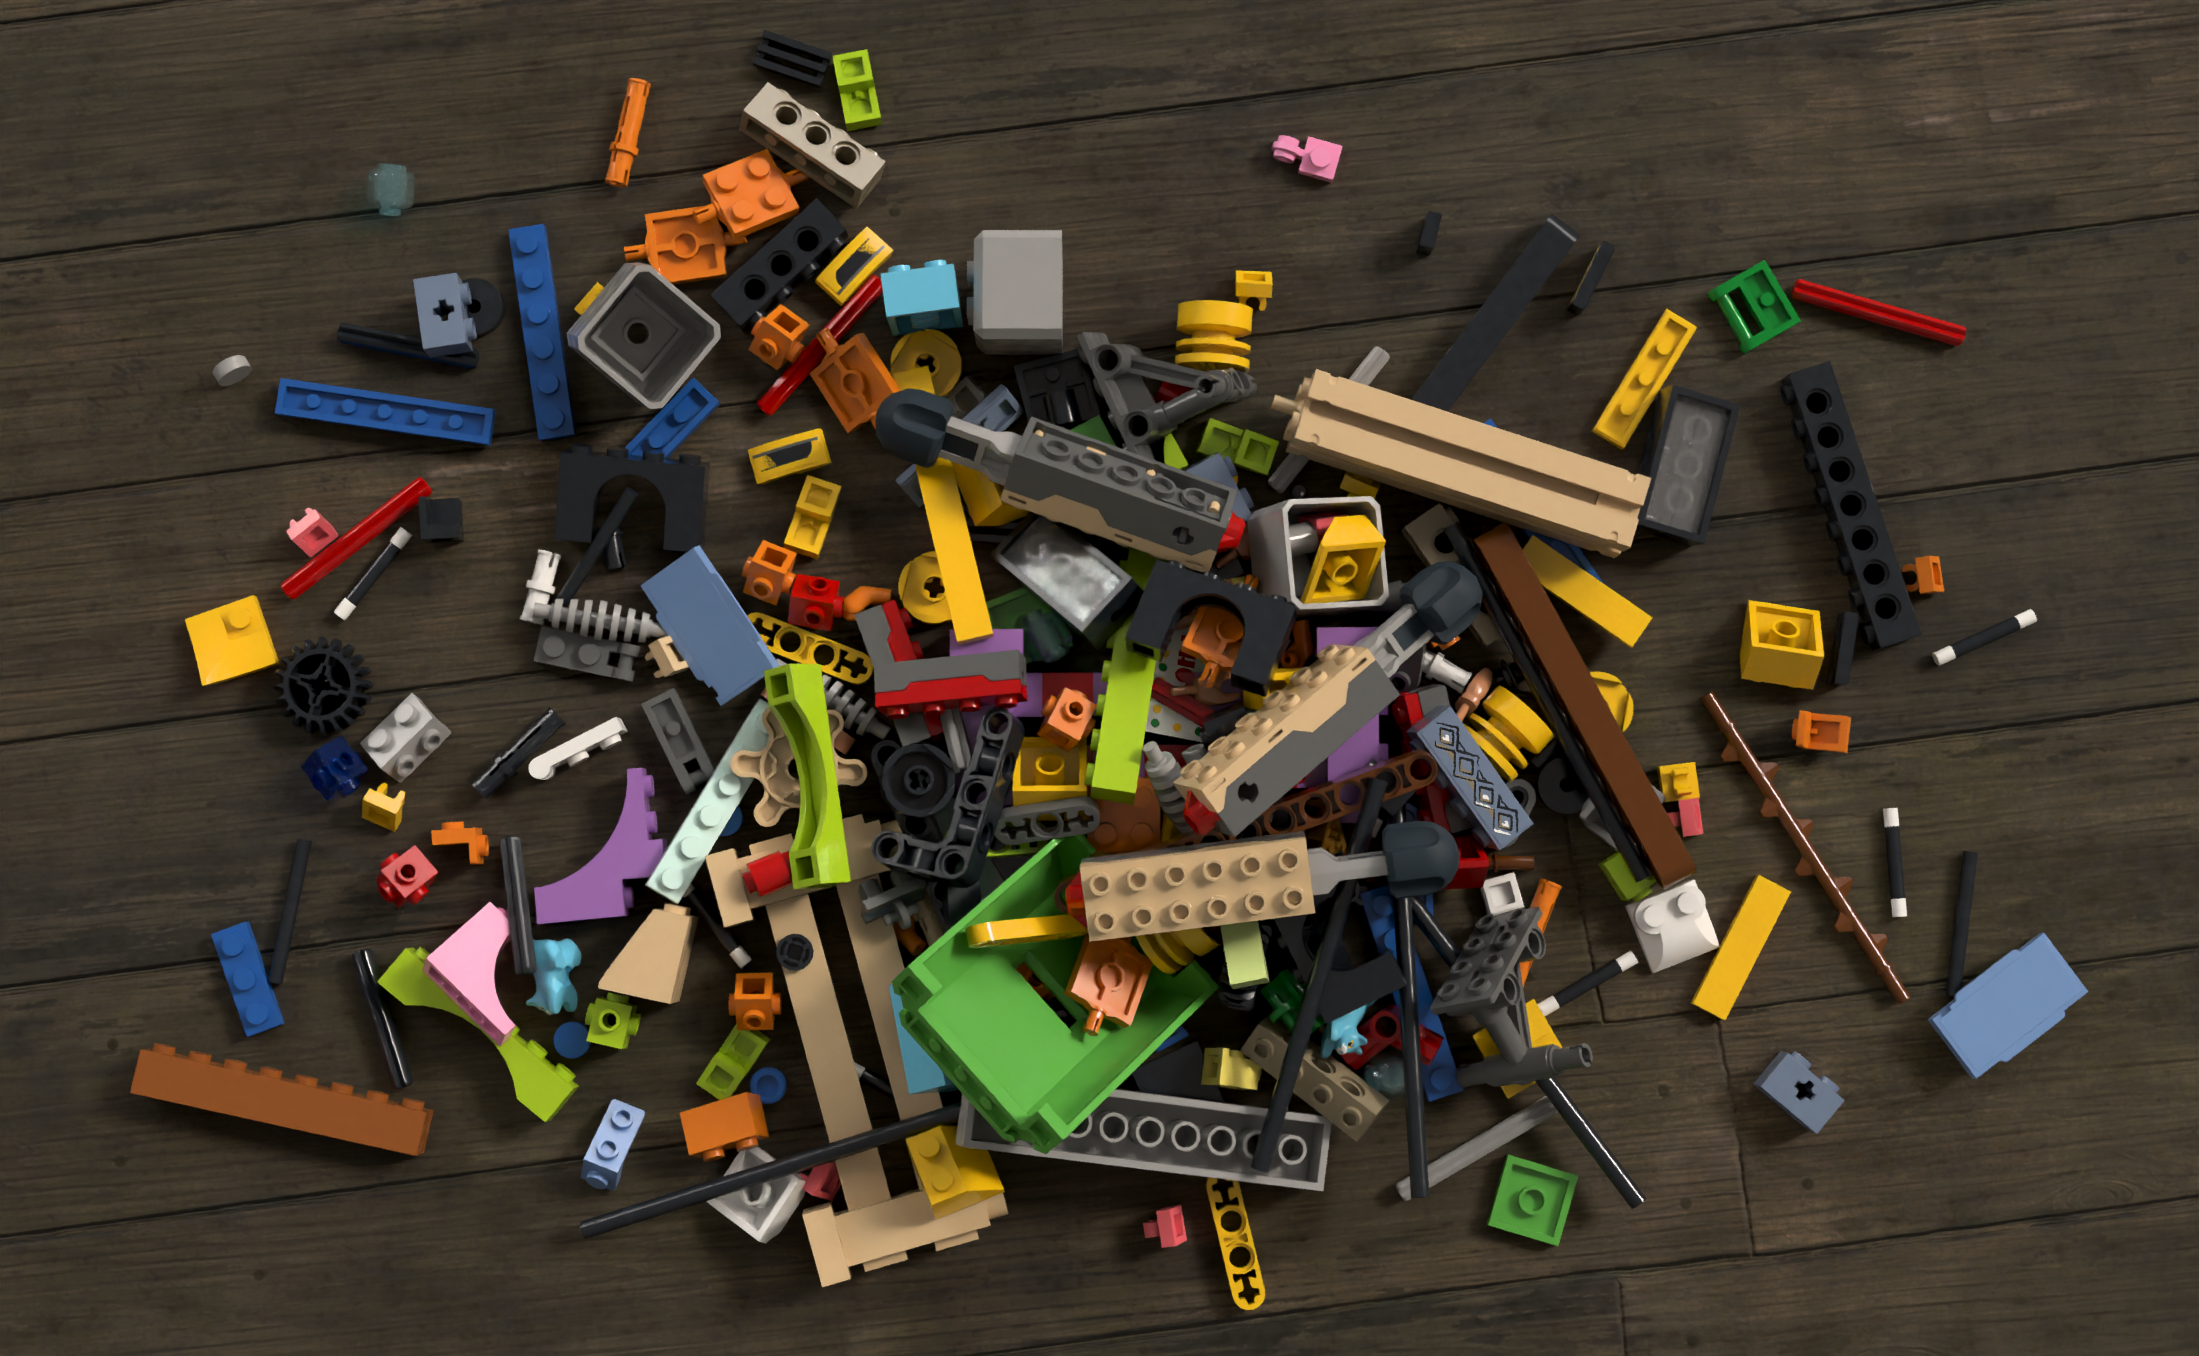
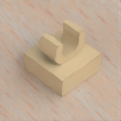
M670 636L657 639L648 645L651 651L646 654V661L655 659L660 668L659 671L654 673L655 678L668 677L689 669L686 661H684L672 643L673 640Z

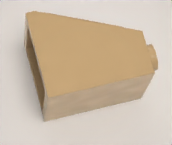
M665 903L664 909H653L604 973V976L599 981L598 988L668 1004L680 1002L699 917L690 915V907Z

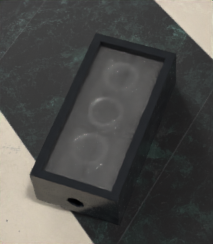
M1676 385L1659 390L1638 474L1651 478L1644 504L1638 514L1637 519L1639 521L1636 531L1689 547L1705 543L1740 409L1739 404Z
M1031 511L990 554L1012 579L1097 650L1136 611L1144 592L1130 575L1070 526L1062 522L1050 521L1045 516Z

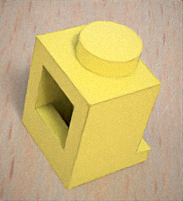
M1205 1048L1202 1085L1236 1090H1257L1258 1081L1262 1073V1068L1251 1059H1246V1055L1241 1051L1229 1050L1228 1048Z

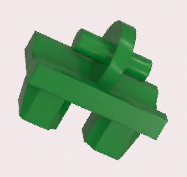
M1288 968L1281 971L1273 981L1260 991L1275 1010L1269 1016L1270 1020L1273 1023L1282 1020L1292 1033L1306 983L1300 985ZM1322 1016L1315 1018L1311 1035L1325 1024Z

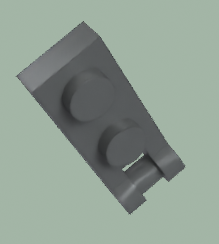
M541 626L534 661L633 682L635 671H632L634 657L639 656L640 646L609 641L607 639H601V641L594 640L592 636L587 635V637H584L578 633ZM612 652L620 654L618 667L609 666Z
M672 688L641 705L684 792L688 795L697 790L696 786L709 781L715 771V767L676 689ZM697 759L701 768L689 774L685 764Z

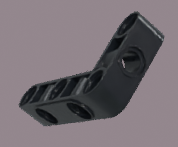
M994 707L985 713L975 739L976 745L969 768H965L952 809L954 815L947 837L943 838L942 842L939 841L935 844L920 840L912 834L910 836L893 831H884L877 835L872 842L871 851L874 858L895 872L929 882H939L959 888H968L978 882L989 847L994 838L1024 739L1025 729L1022 722L1003 707ZM1008 722L1007 729L1003 733L998 734L1000 726ZM987 791L985 799L981 803L976 804L978 795ZM898 845L897 853L889 858L891 849ZM964 861L962 871L954 875L956 865Z

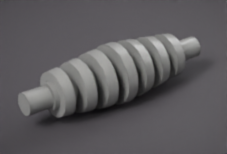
M556 599L555 604L552 603L551 605L536 602L534 604L533 617L549 619L552 622L551 627L559 629L560 621L567 622L566 631L573 633L574 624H580V636L587 637L589 626L596 627L594 640L601 641L603 628L610 629L609 641H616L618 631L625 632L623 642H631L632 633L639 634L638 642H645L646 637L650 638V636L667 637L660 623L650 620V614L643 612L642 620L635 619L636 610L629 608L628 616L621 617L622 606L615 604L613 615L606 614L607 601L600 600L598 613L591 612L593 600L585 601L584 610L577 609L578 599H571L569 608L563 607L564 599Z
M778 658L776 659L780 666L786 665L785 662ZM823 675L827 710L833 709L839 712L842 717H846L843 728L851 730L857 724L859 725L856 731L857 734L864 736L866 733H872L884 741L891 728L878 721L876 717L878 711L871 707L867 713L864 712L867 702L862 698L853 705L852 702L856 694L851 689H848L841 698L840 694L844 684L836 681L828 690L827 688L832 678Z
M1154 741L1148 742L1143 747V751L1148 758L1145 763V770L1154 788L1159 805L1181 834L1191 832L1193 830L1183 818L1185 799L1173 784L1181 776L1180 771L1182 767L1176 762L1171 753L1161 752ZM1209 835L1202 838L1200 844L1212 842Z

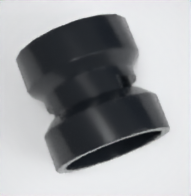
M801 934L785 936L780 940L776 951L780 964L786 969L794 971L808 966L813 959L814 953L811 942Z

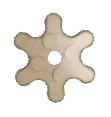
M768 707L762 715L763 725L769 734V741L766 747L758 752L738 751L733 755L730 762L731 769L737 776L754 777L763 784L764 796L754 809V817L757 823L764 827H771L779 822L781 815L790 808L800 809L801 801L799 779L793 778L789 773V764L795 759L790 743L778 719ZM827 710L837 785L858 786L865 781L867 768L860 760L843 759L836 754L834 740L842 731L844 720L839 712Z

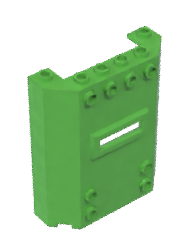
M1084 834L1051 840L892 980L894 994L900 995L903 1009L899 1012V1017L904 1029L1003 1139L1016 1143L1019 1139L1033 1143L1034 1150L1044 1154L1051 1151L1076 1129L1218 989V985L1211 978L1210 974L1196 960L1178 974L1175 972L1171 975L1162 972L1153 964L1131 1026L1122 1028L1112 1021L1103 1018L1098 1036L1087 1035L1088 1033L1083 1032L1089 1011L1082 1004L1064 995L1085 935L1060 940L969 948L965 930L969 926L993 921L1067 915L1068 913L1062 912L1056 906L1054 894L1060 880L1078 873L1081 860L1088 858L1096 851ZM1065 887V888L1061 891V896H1062V898H1063L1065 901H1066V891H1065V889H1066L1067 887ZM1133 936L1130 943L1138 950L1139 953L1148 957L1144 953L1136 936ZM1024 962L1074 1017L1076 1022L1070 1028L1064 1024L1016 970L1020 964Z

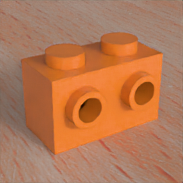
M744 1092L680 1112L688 1153L690 1156L703 1158L704 1162L725 1157L724 1151L736 1148L737 1151L758 1147L759 1140L769 1138L761 1098L758 1094Z

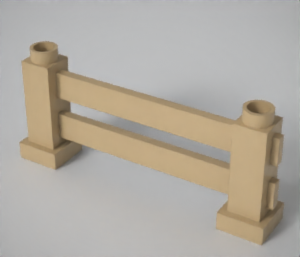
M860 814L842 819L851 882L835 886L839 894L900 1120H904L942 1108L943 1106L939 1092L909 1095L888 986L892 985V980L905 968L893 925L886 926L882 918L865 924L861 917L862 903L858 892L859 885L868 880L877 879L883 891L879 874L892 871L874 858L871 851L872 842L877 835L884 831L902 832L897 820L880 824L879 820L864 823L863 816ZM792 834L749 845L751 855L739 859L734 848L706 855L707 866L725 928L755 921L753 909L766 906L776 947L781 939L790 934H801L811 942L814 953L813 959L808 966L797 971L788 970L783 966L782 969L829 1141L831 1143L872 1130L808 896L810 893L835 886L794 889L793 885L762 898H759L757 892L749 893L742 873L748 871L746 864L777 851H780L781 854L790 851L793 844ZM898 845L891 849L889 858L897 853ZM874 1148L835 1161L848 1209L835 1212L832 1201L803 1209L802 1214L822 1287L851 1279L850 1266L863 1263L865 1272L908 1260L906 1254L908 1249L934 1242L936 1251L977 1240L979 1239L977 1229L991 1226L990 1219L1008 1215L1004 1195L1001 1193L935 1220L914 1165L913 1168L919 1188L891 1196L878 1148Z

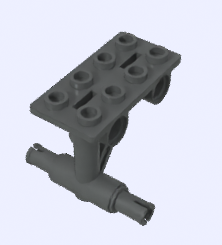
M1082 332L1077 335L1080 343L1077 346L1079 355L1085 364L1090 365L1095 376L1092 379L1094 388L1100 397L1105 398L1109 406L1108 418L1112 426L1116 430H1120L1125 441L1122 445L1123 449L1163 463V458L1156 444L1164 441L1165 436L1168 434H1172L1178 428V424L1220 403L1243 401L1247 397L1254 395L1257 390V383L1251 382L1255 380L1254 377L1247 375L1241 370H1234L1232 367L1227 370L1202 371L1144 357L1141 350L1134 345L1110 344L1105 333ZM1144 377L1193 389L1168 402L1162 400L1156 403Z
M1539 907L1529 909L1518 908L1510 913L1496 916L1489 914L1480 918L1476 922L1469 939L1463 945L1459 957L1451 967L1450 973L1442 987L1438 990L1437 996L1430 1007L1434 1015L1447 1013V1015L1455 1017L1473 1013L1478 1023L1486 1027L1501 1052L1488 1055L1483 1062L1459 1065V1068L1456 1070V1078L1459 1085L1463 1088L1485 1083L1492 1087L1512 1084L1527 1085L1536 1080L1559 1077L1567 1069L1591 1066L1590 1063L1593 1061L1591 1048L1586 1043L1564 1048L1554 1044L1532 1047L1519 963L1542 959L1545 954V939L1537 925L1543 914Z

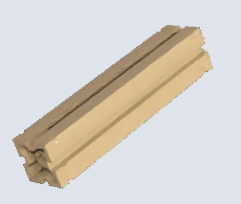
M1318 369L1315 370L1312 378H1304L1302 385L1298 388L1294 401L1275 395L1271 405V409L1292 415L1283 436V440L1289 441L1286 452L1298 456L1305 455L1310 460L1590 551L1597 550L1600 554L1612 558L1617 557L1621 554V551L1624 552L1631 547L1639 521L1637 519L1638 514L1644 504L1651 481L1649 477L1640 474L1633 475L1628 470L1340 376L1333 377L1330 373Z

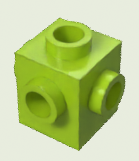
M608 992L607 998H596L595 1004L590 1003L586 1013L585 1025H590L586 1041L618 1049L627 1048L630 1035L636 1036L640 1024L641 1014L636 1013L637 1005L628 1003L629 996ZM611 1013L616 1017L615 1025L611 1024L609 1020Z

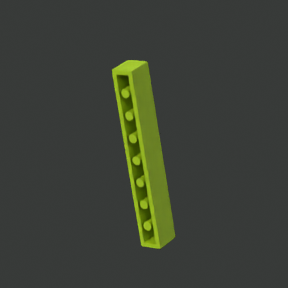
M1122 546V548L1129 549L1128 560H1120L1119 567L1130 575L1144 591L1157 558L1135 548ZM1157 559V560H1160V561H1163V562H1167V561H1168V560H1166V559ZM1135 612L1107 641L1106 648L1113 649L1111 661L1104 660L1101 682H1107L1108 686L1106 695H1098L1095 716L1102 717L1101 729L1093 728L1090 750L1097 751L1095 764H1087L1084 785L1091 786L1090 797L1093 799L1134 805L1156 665V660L1127 651L1125 637Z

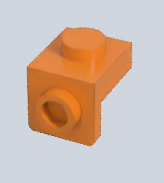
M1800 710L1799 719L1795 718L1793 722L1792 738L1796 740V746L1804 750L1847 753L1851 717Z
M464 822L442 823V830H431L432 845L469 844L470 864H484V856L489 855L488 836L482 835V828H464Z

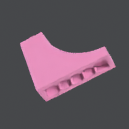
M489 902L426 958L422 971L501 1046L511 1037L515 1024L509 1019L499 1002L494 983V969L496 958L511 939L507 911L500 907L497 909Z

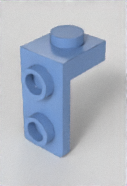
M616 1099L611 1101L583 1159L581 1178L586 1180L589 1185L597 1189L607 1188L615 1191L620 1181L623 1162L644 1120V1110Z

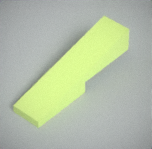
M1258 921L1220 925L1229 982L1232 989L1268 983L1269 977Z

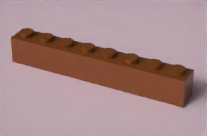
M154 1043L153 1048L140 1050L130 1093L414 1156L423 1154L425 1151L434 1110L424 1108L425 1102L403 1098L402 1103L388 1100L389 1094L374 1090H367V1095L353 1093L354 1086L332 1082L331 1087L317 1085L318 1078L297 1074L294 1080L282 1077V1070L270 1067H261L260 1072L246 1069L247 1063L239 1060L225 1059L224 1064L211 1061L212 1055L197 1051H190L189 1056L176 1054V1047L166 1044Z

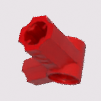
M1387 1005L1357 1028L1358 1033L1367 1039V1044L1360 1046L1362 1054L1353 1052L1340 1055L1348 1065L1357 1070L1389 1044L1402 1051L1400 1008L1395 1005ZM1383 1016L1391 1017L1395 1021L1397 1026L1396 1032H1388L1383 1029L1381 1025V1018ZM1419 1023L1421 1062L1429 1066L1438 1053L1445 1037Z

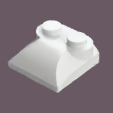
M1695 879L1625 906L1652 973L1720 947L1705 907V897L1701 890L1698 889Z
M759 1147L740 1151L724 1176L776 1159ZM794 1173L708 1200L707 1202L757 1241L767 1243L782 1231L805 1194L803 1187L806 1181L803 1180L800 1174Z

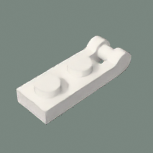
M614 717L534 758L529 764V773L534 778L549 780L554 777L557 767L567 762L572 767L589 758L587 752L598 746L602 750H606L622 741L620 735L628 731L622 719Z

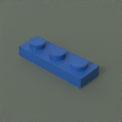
M693 377L625 448L629 449V455L643 456V451H660L665 453V458H669L716 410L720 402Z
M243 922L211 934L246 1036L251 1037L285 1024L271 982H268L269 977L250 923Z

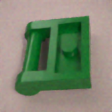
M1765 260L1707 293L1712 303L1716 302L1740 341L1741 344L1738 347L1743 355L1801 322ZM1736 289L1761 330L1760 333L1754 336L1729 296V293Z

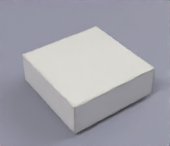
M1514 872L1487 879L1484 882L1483 888H1480L1487 915L1493 914L1495 916L1524 907Z

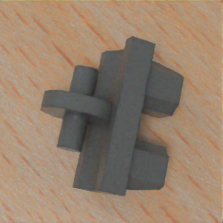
M892 871L889 879L894 888L885 892L882 891L877 879L861 883L858 892L862 903L861 917L865 924L882 918L886 926L897 922L902 930L911 927L909 916L920 912L917 902L925 899L924 888H927L925 880Z

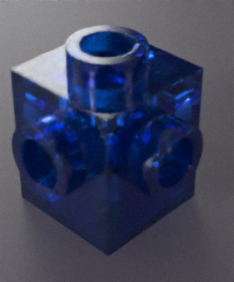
M342 735L314 750L301 766L313 787L320 791L327 801L339 794L345 798L361 786L358 780L368 770L363 764L361 757L352 750Z

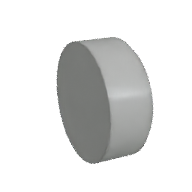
M235 355L217 364L213 370V375L220 386H229L247 377L252 368L245 356Z

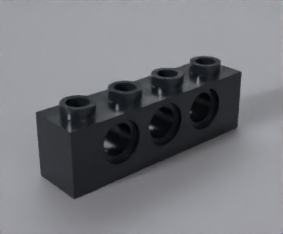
M816 198L717 288L711 296L743 332L749 327L753 329L761 317L764 316L766 318L768 316L766 312L774 304L777 303L778 306L784 304L793 295L794 290L792 288L802 279L806 282L815 276L821 268L818 265L828 255L831 258L835 257L847 245L845 240L849 237L847 230ZM812 236L819 240L818 246L813 251L806 252L800 249V243L805 237ZM786 260L792 263L791 271L788 274L778 276L773 273L774 266L779 261ZM756 284L763 285L765 287V294L762 298L751 300L747 297L748 289Z

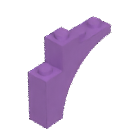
M627 769V790L622 814L614 832L602 850L588 864L569 877L553 884L534 888L537 924L630 916L629 908H634L635 897L633 887H627V880L649 878L668 848L666 839L652 840V833H657L658 826L656 812L650 811L649 797H654V780L652 775H647V769Z

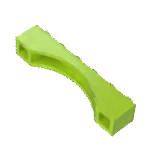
M790 663L765 670L764 676L768 705L788 738L799 776L800 815L795 839L789 851L794 889L826 888L851 882L821 664Z
M413 947L405 948L377 982L404 1005L443 1009L464 1018L479 1028L495 1044L506 1061L514 1081L517 1099L544 1122L552 1120L579 1087L573 1081L576 1077L574 1073L561 1063H558L557 1066L553 1065L545 1058L548 1052L541 1045L533 1040L527 1043L517 1034L520 1029L516 1025L511 1037L499 1046L422 971L425 960L430 953L422 947H419L417 950Z

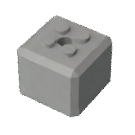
M983 230L974 239V261H967V283L969 290H974V297H967L968 325H973L976 346L985 355H1056L1062 353V230Z
M638 262L625 263L567 332L568 346L637 404L648 409L663 408L721 338L720 324L651 265ZM634 323H641L646 328V338L641 343H632L627 335L628 329Z
M1371 496L1288 499L1254 511L1247 520L1253 580L1254 577L1260 580L1256 591L1269 597L1271 595H1280L1287 598V603L1296 605V618L1347 615L1381 606L1389 597L1384 548L1365 599L1303 604L1300 601L1302 594L1295 595L1289 525L1298 523V516L1321 512H1337L1347 514L1348 516L1366 515L1383 536L1380 504ZM1318 550L1307 554L1311 568Z

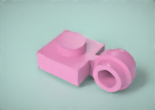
M1280 135L1278 141L1273 142V158L1285 163H1293L1295 158L1300 159L1301 164L1298 174L1330 183L1333 182L1343 146L1309 136L1305 150L1298 147L1299 140L1290 136Z

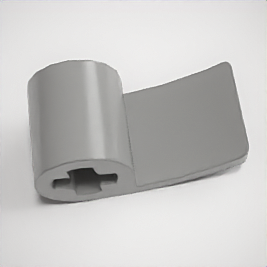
M1308 521L1289 525L1296 596L1303 594L1311 571L1307 554L1315 552L1318 547L1316 530Z

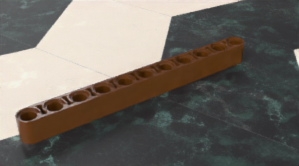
M1502 523L1472 539L1473 547L1659 886L1662 889H1666L1696 873V867L1509 526L1506 523Z
M1420 749L1413 750L1281 798L1251 823L1256 829L1253 837L1304 831L1359 811L1370 777L1376 778L1381 772H1391L1395 776V782L1391 788L1385 791L1383 801L1431 784L1437 777V763L1428 752ZM1416 759H1426L1430 764L1429 772L1423 777L1411 775L1410 766L1412 762ZM1353 784L1359 787L1360 795L1354 802H1344L1340 799V790L1345 785ZM1319 797L1324 800L1325 808L1323 812L1319 815L1308 814L1304 809L1308 799ZM1276 810H1284L1291 817L1288 825L1283 828L1274 827L1269 821L1270 815ZM1212 830L1206 835H1199L1191 831L1135 852L1200 844L1202 838L1208 835L1215 836L1220 841L1239 838ZM1077 873L1060 880L1055 890V904L1064 913H1068L1067 902L1061 896V891L1071 883Z

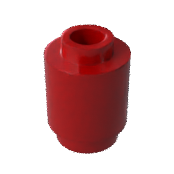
M780 851L749 862L746 864L748 871L742 873L749 893L757 892L759 898L793 885L789 851L782 854Z

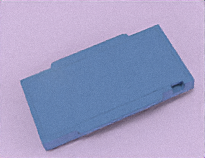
M700 545L692 548L641 585L658 611L656 614L658 622L666 634L672 638V643L684 661H686L695 677L700 681L704 680L708 688L713 687L718 694L716 700L720 706L726 704L764 678L765 670L780 666Z
M2039 933L2020 949L2008 952L1954 995V1000L1930 1017L1928 1021L1971 1079H1977L1997 1062H2007L2062 1020L2065 1017L2064 1010L2084 996L2088 990L2045 933Z

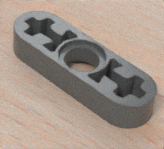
M1079 796L1007 807L1002 809L995 836L1004 844L1016 845L1088 834L1096 830L1099 825L1100 806L1091 797ZM1084 810L1089 819L1082 820L1081 815H1078V811ZM1064 812H1067L1068 823H1064ZM1043 814H1050L1058 822L1052 827H1044L1038 823L1037 818ZM1026 818H1031V829H1028V822H1026ZM1012 821L1017 830L1011 831L1010 827L1006 826V822Z

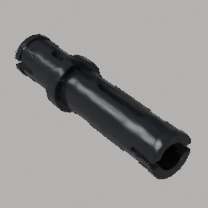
M549 707L501 755L497 753L492 758L494 762L470 783L484 798L488 799L508 777L514 778L518 774L516 770L566 723Z

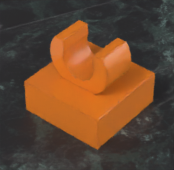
M1938 556L1915 558L1916 564H1907L1901 568L1902 572L1914 571L1917 575V581L1914 584L1906 585L1907 591H1920V594L1944 592Z

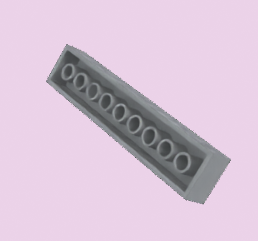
M1115 1089L1061 1143L1047 1154L1034 1150L1033 1143L1019 1139L1016 1143L1003 1139L962 1093L955 1144L967 1148L1323 1191L1332 1122L1322 1115L1287 1111L1269 1171L1262 1172L1253 1169L1251 1163L1268 1108Z

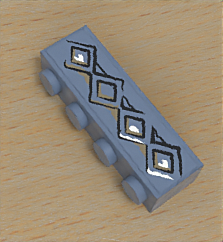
M1438 705L1405 731L1411 739L1408 744L1412 751L1424 750L1434 758L1438 767L1437 777L1434 782L1439 788H1446L1453 798L1450 801L1452 808L1461 818L1464 819L1466 817L1473 826L1471 834L1482 847L1485 848L1487 846L1488 848L1501 850L1534 824L1451 706Z

